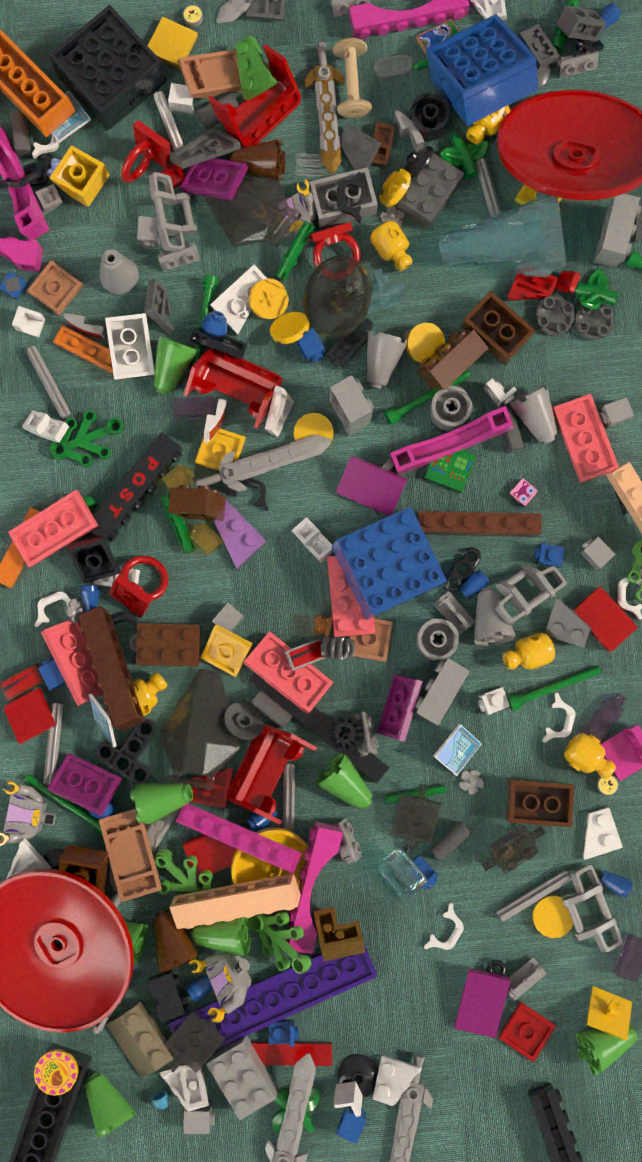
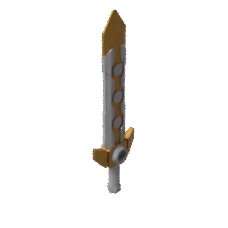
M319 42L316 45L319 66H316L314 70L311 69L305 78V88L310 87L315 82L321 162L331 174H334L341 163L335 83L344 86V76L336 68L333 69V66L327 65L326 44Z

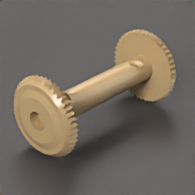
M345 38L333 46V53L339 58H345L348 100L337 106L338 113L345 118H360L367 115L372 109L369 101L361 100L359 97L356 57L367 51V45L358 38Z

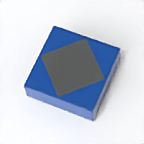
M9 271L0 285V290L18 300L28 283Z

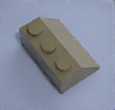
M141 999L106 1023V1026L140 1077L156 1072L175 1056V1049Z

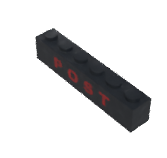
M161 432L93 516L98 526L91 530V532L104 537L107 544L113 542L119 535V529L122 526L125 527L131 521V514L143 506L145 502L143 499L155 491L157 488L156 483L160 478L164 479L170 471L168 468L172 463H177L182 457L181 452L183 451L181 446Z

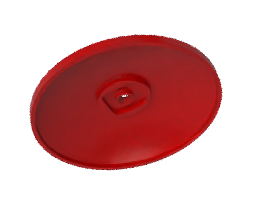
M559 90L539 94L519 103L504 117L498 131V154L510 174L524 185L538 192L570 200H600L619 196L642 185V111L620 98L595 91Z
M27 870L1 882L0 1007L20 1022L49 1032H75L94 1026L104 1020L118 1006L126 994L134 967L131 936L116 906L102 891L90 882L60 870ZM54 940L61 941L63 947H57Z

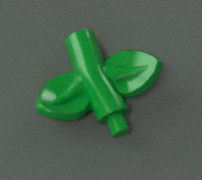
M457 132L450 135L452 140L450 145L452 148L442 149L439 153L440 158L455 168L461 166L465 179H472L478 175L475 163L477 160L485 158L489 148V141L483 140L480 144L470 142L466 145L464 139L459 137Z
M600 268L591 274L587 284L579 283L573 292L576 293V297H579L578 302L590 309H598L601 302L615 306L619 297V292L608 289L609 281Z
M283 1087L279 1089L274 1100L283 1108L275 1113L272 1126L277 1134H280L289 1098V1093ZM312 1088L303 1122V1129L309 1134L315 1130V1127L312 1125V1119L307 1113L313 1111L319 1102L321 1091L318 1088Z

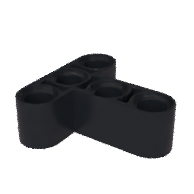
M145 719V722L136 725L122 748L117 745L113 747L110 742L100 744L96 749L97 758L135 784L148 782L152 776L151 769L139 761V758L157 732L156 722L152 719ZM146 722L152 726V731L149 734H145L142 730V726ZM133 740H137L140 743L138 751L131 749V742ZM105 746L111 748L112 753L110 757H105L102 753V749ZM122 757L126 758L129 762L126 769L121 768L119 765ZM138 769H143L146 772L144 780L137 778L136 772Z

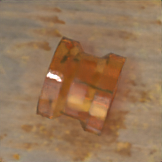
M317 614L313 634L318 635L320 633L325 637H329L333 618H322L321 615Z

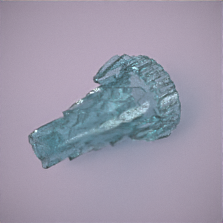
M541 192L536 193L535 200L527 202L517 209L502 212L495 217L482 219L480 223L458 227L455 231L438 234L442 264L455 265L475 262V265L488 262L519 263L515 267V274L543 278L549 277L554 269L566 266L558 197Z

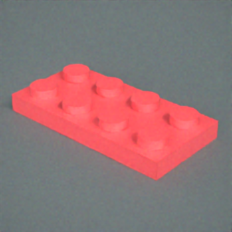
M591 394L552 408L580 483L608 474L619 467Z
M75 490L8 533L27 566L32 567L93 530L98 524L79 491Z
M327 556L334 638L375 634L374 617L366 620L336 556Z
M68 620L43 630L41 634L77 706H80L90 701L89 694L92 693L96 699L104 695L97 683V672L91 665L92 656L85 646L86 638L79 627L81 622L79 621L74 624Z
M269 631L246 658L244 664L308 715L333 684V681L311 664L292 671L284 653L291 648Z

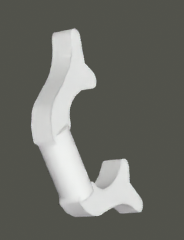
M53 134L48 145L34 143V151L32 153L34 159L40 154L54 152L58 149L59 142Z
M636 574L631 576L633 580L637 579ZM623 578L617 585V604L621 609L633 613L638 620H641L640 610L642 609V604L631 606L627 603L626 586L629 581L627 578ZM640 579L636 583L640 585L642 583V579Z
M56 592L39 600L38 619L34 624L35 627H39L43 622H50V619L44 612V608L47 605L58 600H64L67 607H69L68 603L71 600L69 596L64 592Z
M559 693L554 694L555 702L552 704V708H563L566 711L567 716L564 728L560 732H555L547 727L545 729L546 735L542 740L544 743L555 737H567L572 730L575 711L561 700Z
M449 903L448 911L443 913L444 918L452 919L456 924L449 939L446 942H441L431 934L430 941L424 945L425 949L439 947L448 950L455 946L464 927L462 921L454 913L453 903Z

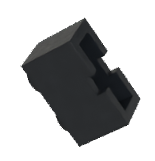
M174 969L149 978L147 984L152 998L157 997L158 1005L155 1007L161 1023L184 1015L189 1003L186 994L181 992L180 986H182L179 974H175Z

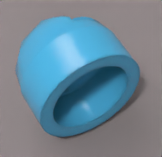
M166 1090L158 1091L151 1097L153 1105L157 1109L163 1110L170 1103Z

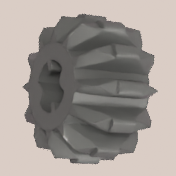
M332 637L322 639L321 656L324 658L348 660L354 658L356 646L353 639Z

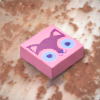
M522 478L509 495L525 507L538 491Z

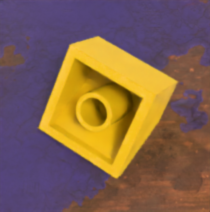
M71 145L50 176V179L70 197L89 207L110 175L104 163Z

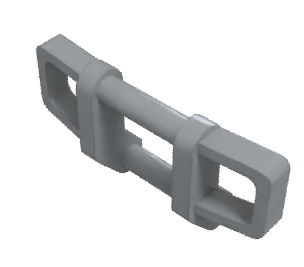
M154 172L149 176L151 200L154 202L158 219L157 230L163 249L175 252L185 248L183 236L197 233V227L194 225L189 203L191 201L190 194H174L171 177ZM157 181L163 182L166 192L158 191ZM163 204L170 206L182 204L186 225L179 226L166 223ZM168 235L175 237L176 245L170 243Z
M525 564L520 568L519 572L506 581H500L496 584V589L499 593L506 597L496 605L495 610L507 625H511L522 616L529 615L533 608L546 599L554 597L557 591L567 585V582L554 566L540 571ZM552 574L559 586L553 589L544 575ZM524 577L532 580L541 591L539 595L529 602H526L517 588L513 586ZM509 599L520 612L514 618H511L503 607L504 603Z
M585 865L573 871L571 878L577 894L562 899L564 906H567L577 932L575 933L576 938L580 941L594 936L600 951L609 952L622 944V938L616 919L612 917L602 891L604 889L592 865ZM584 872L588 873L593 884L586 889L583 888L580 880V875ZM595 895L604 920L590 928L584 929L575 904ZM610 928L613 942L606 945L601 933Z

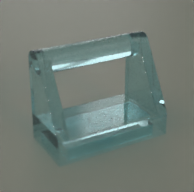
M401 847L375 866L376 870L401 899L415 894L428 880ZM385 866H387L393 872V874L398 878V880L404 885L406 890L403 889V887L397 882V880L392 876V874L386 869Z

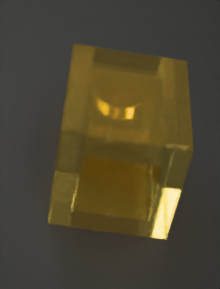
M182 464L162 477L170 490L171 488H179V485L192 486L195 484L192 479L195 475L189 467L184 468Z
M205 522L202 525H196L191 531V539L208 556L223 543L222 539Z

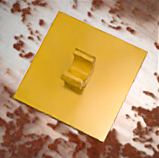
M593 986L586 1025L627 1041L632 1001Z

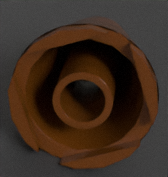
M276 139L233 151V154L230 155V161L246 163L248 166L246 174L274 181H282L283 178L280 176L285 174L286 154L285 151H281V146H284L282 140Z
M168 910L157 913V918L153 919L159 972L163 973L198 959V952L183 928H176L172 913H168Z

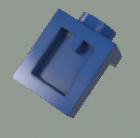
M541 542L539 547H535L534 558L537 559L536 564L561 568L564 547Z
M420 855L405 868V871L423 890L426 888L430 889L437 882V872Z
M280 1020L269 1025V1045L290 1044V1047H294V1040H298V1027H294V1020Z

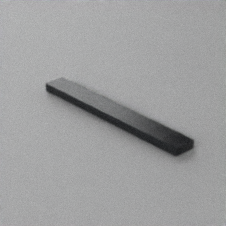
M256 673L249 679L250 682L339 754L342 753L348 756L351 763L376 784L390 768L372 753H368L367 756H360V753H357L356 743H354L355 750H351L348 746L347 751H342V745L339 748H335L334 746L337 741H330V738L335 735L329 733L330 729L335 730V727L331 724L332 720L315 707L307 715ZM348 733L342 734V736L349 738Z

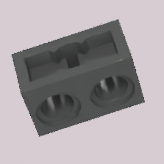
M566 5L556 24L570 38L597 42L607 23L595 10Z

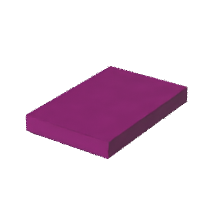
M212 158L192 165L180 188L183 192L232 201L248 170V166L246 163Z
M351 455L336 493L391 516L407 479Z
M394 674L377 730L378 734L405 742L422 681Z
M68 753L47 790L102 816L122 779Z
M468 968L454 1029L496 1038L510 985V977Z

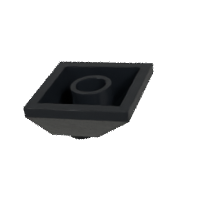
M93 533L84 534L71 542L67 548V552L84 584L118 575L121 572L105 538Z

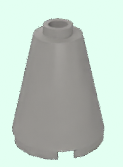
M107 250L101 257L99 270L101 285L114 295L129 293L137 285L139 279L136 264L116 250Z
M369 331L367 339V382H370L371 387L381 389L382 385H387L407 345V340H402L401 342L399 337L380 332L379 335L375 334L374 336V331Z
M546 385L536 388V391L527 392L509 403L538 442L543 441L544 444L555 440L557 428Z
M484 588L477 595L474 640L478 646H489V643L494 642L495 645H500L513 641L515 637L512 624L507 625L495 610L496 605L501 602L498 591L493 590V588Z

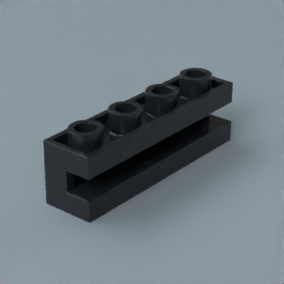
M548 1083L528 1090L527 1093L551 1162H583L580 1151L576 1152L573 1145L577 1143L572 1130H568L566 1124L570 1122L567 1112L560 1107L559 1102H562V1097L558 1088L554 1089L552 1084Z

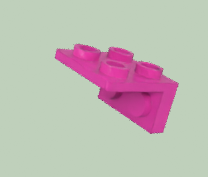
M631 725L600 744L605 749V759L614 762L616 766L614 774L618 780L622 781L642 769V730L639 725Z

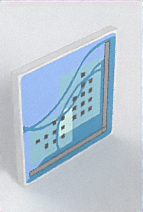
M70 91L66 92L65 95L71 101L76 112L52 132L59 143L91 121V118Z
M91 693L89 698L95 721L112 746L116 747L113 728L109 716H111L109 709L104 712Z
M458 724L434 754V757L457 776L482 743L461 724Z

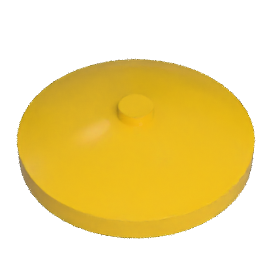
M266 828L255 832L302 853L294 871L299 887L298 875L300 869L304 867V851L308 848L306 842L296 833L283 828ZM239 849L236 850L231 863L233 885L293 874Z

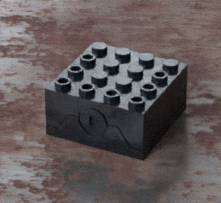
M108 5L49 54L57 76L107 131L167 82L162 61L111 5Z

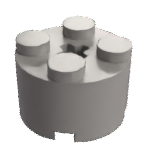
M448 386L445 390H439L434 395L430 405L432 423L445 431H453L464 426L472 412V401L468 393L457 386ZM449 406H453L452 412L448 411Z
M431 619L419 628L416 635V645L419 652L427 659L435 661L450 657L456 651L459 643V634L456 627L444 619ZM434 634L435 636L442 637V639L440 640V645L438 643H433Z

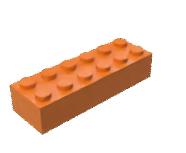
M0 29V91L47 137L75 113L76 110L69 98Z

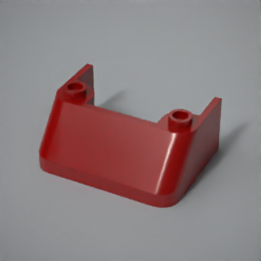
M266 44L263 46V50L269 61L267 64L271 69L272 77L276 79L278 84L249 101H243L236 109L230 103L221 104L212 96L207 98L218 120L236 140L240 141L242 147L258 144L301 101V94L286 58Z
M209 348L192 366L183 395L188 396L193 389H196L201 394L210 393L214 389L248 404L249 413L254 418H257L254 427L258 428L268 415L275 387H281L283 379L280 375L250 361L232 358L227 353L214 351Z
M263 725L262 732L252 740L228 789L227 799L280 825L282 821L272 816L276 810V801L271 798V795L285 768V764H287L288 760L295 761L299 759L303 754L304 748L316 751L317 747L292 733Z

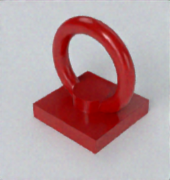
M139 120L133 125L135 147L126 157L121 170V178L125 183L136 181L147 169L151 160H154L165 169L171 165L169 156L171 154L170 142ZM142 153L144 157L141 163L129 175L133 162Z
M351 222L316 231L309 236L310 242L317 241L313 251V261L318 272L325 278L330 280L346 279L356 271L359 265V246L353 237L345 233L353 230ZM344 241L352 250L351 264L344 271L332 272L323 265L321 251L326 245Z
M145 555L133 557L123 565L108 595L142 618L151 602L165 593L169 582L167 570L160 561L153 557ZM137 564L153 566L160 575L159 587L154 592L146 593L140 585L130 582L128 574L133 566Z

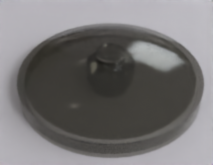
M343 255L333 256L323 261L310 276L304 292L303 307L304 314L310 324L309 326L314 328L316 333L329 338H340L354 331L364 319L370 305L372 288L369 274L359 261Z

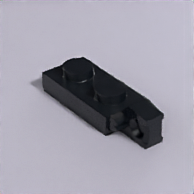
M367 318L361 325L357 323L354 326L352 325L326 354V357L342 369L366 343L368 332L373 327V322Z
M194 327L190 337V341L198 345H206L214 351L227 353L232 358L243 359L247 347L244 342L225 335L221 337L211 336L197 327Z

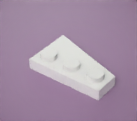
M255 265L247 270L210 305L214 311H220L225 315L227 325L237 336L252 310L248 300L251 288L260 280L267 279Z

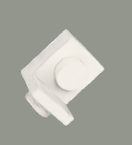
M493 379L487 382L483 388L498 407L503 403L505 405L509 404L515 398L514 394L517 391L513 387L505 394L503 386Z
M503 687L479 695V708L486 715L510 707Z

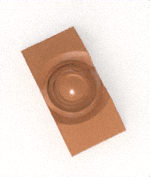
M236 49L178 59L191 97L208 98L209 96L214 97L226 92L242 93Z
M137 809L99 820L106 849L109 852L108 857L120 902L162 890L145 823H139L136 819Z

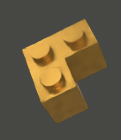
M334 907L314 911L323 962L365 953L359 921L338 925Z

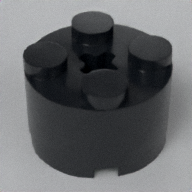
M428 92L419 95L411 107L410 120L419 130L426 143L442 137L449 124L450 105L445 97L437 93L435 95Z

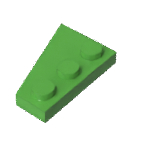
M249 35L235 44L243 99L249 101L278 84L276 79L272 77L271 69L265 63L263 53L254 37Z

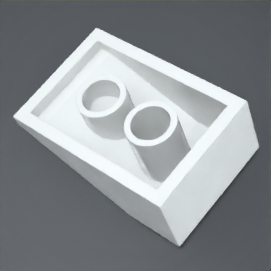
M146 313L105 318L114 380L155 375Z

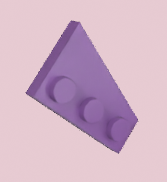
M226 500L224 521L214 520L236 569H238L266 540Z

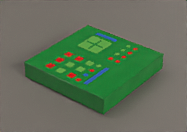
M461 450L430 463L424 479L462 493L476 454Z

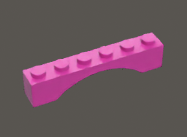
M432 0L415 9L393 11L366 3L349 7V20L353 38L366 39L372 35H385L388 32L404 31L411 27H424L431 23L440 24L450 19L459 20L468 15L470 5L468 0Z
M0 126V174L4 180L8 177L12 180L21 179L26 175L6 130ZM30 184L24 187H8L14 207V218L21 234L35 240L48 232L49 227Z
M9 236L6 239L0 238L1 256L14 263L20 270L40 272L43 249L39 242L33 239L22 241Z
M504 406L451 432L406 446L390 454L397 472L402 475L513 430L514 426L508 410Z
M191 804L183 806L176 819V822L288 872L294 873L302 854Z
M315 822L314 828H311L309 831L308 839L310 844L304 851L303 860L305 863L298 875V880L300 881L298 888L301 897L298 907L290 910L288 915L290 921L288 929L299 925L302 927L304 935L298 940H293L292 938L285 939L298 952L313 953L317 932L310 915L311 890L321 869L339 851L343 835L339 826Z

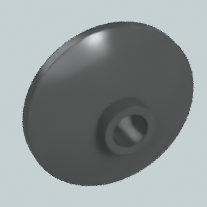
M243 702L234 703L227 708L224 715L227 729L238 738L254 739L263 730V717L250 704Z

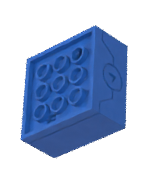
M497 14L426 49L431 82L443 97L447 99L448 103L467 126L538 90L536 56Z
M412 507L339 538L331 547L366 620L434 590L447 582Z

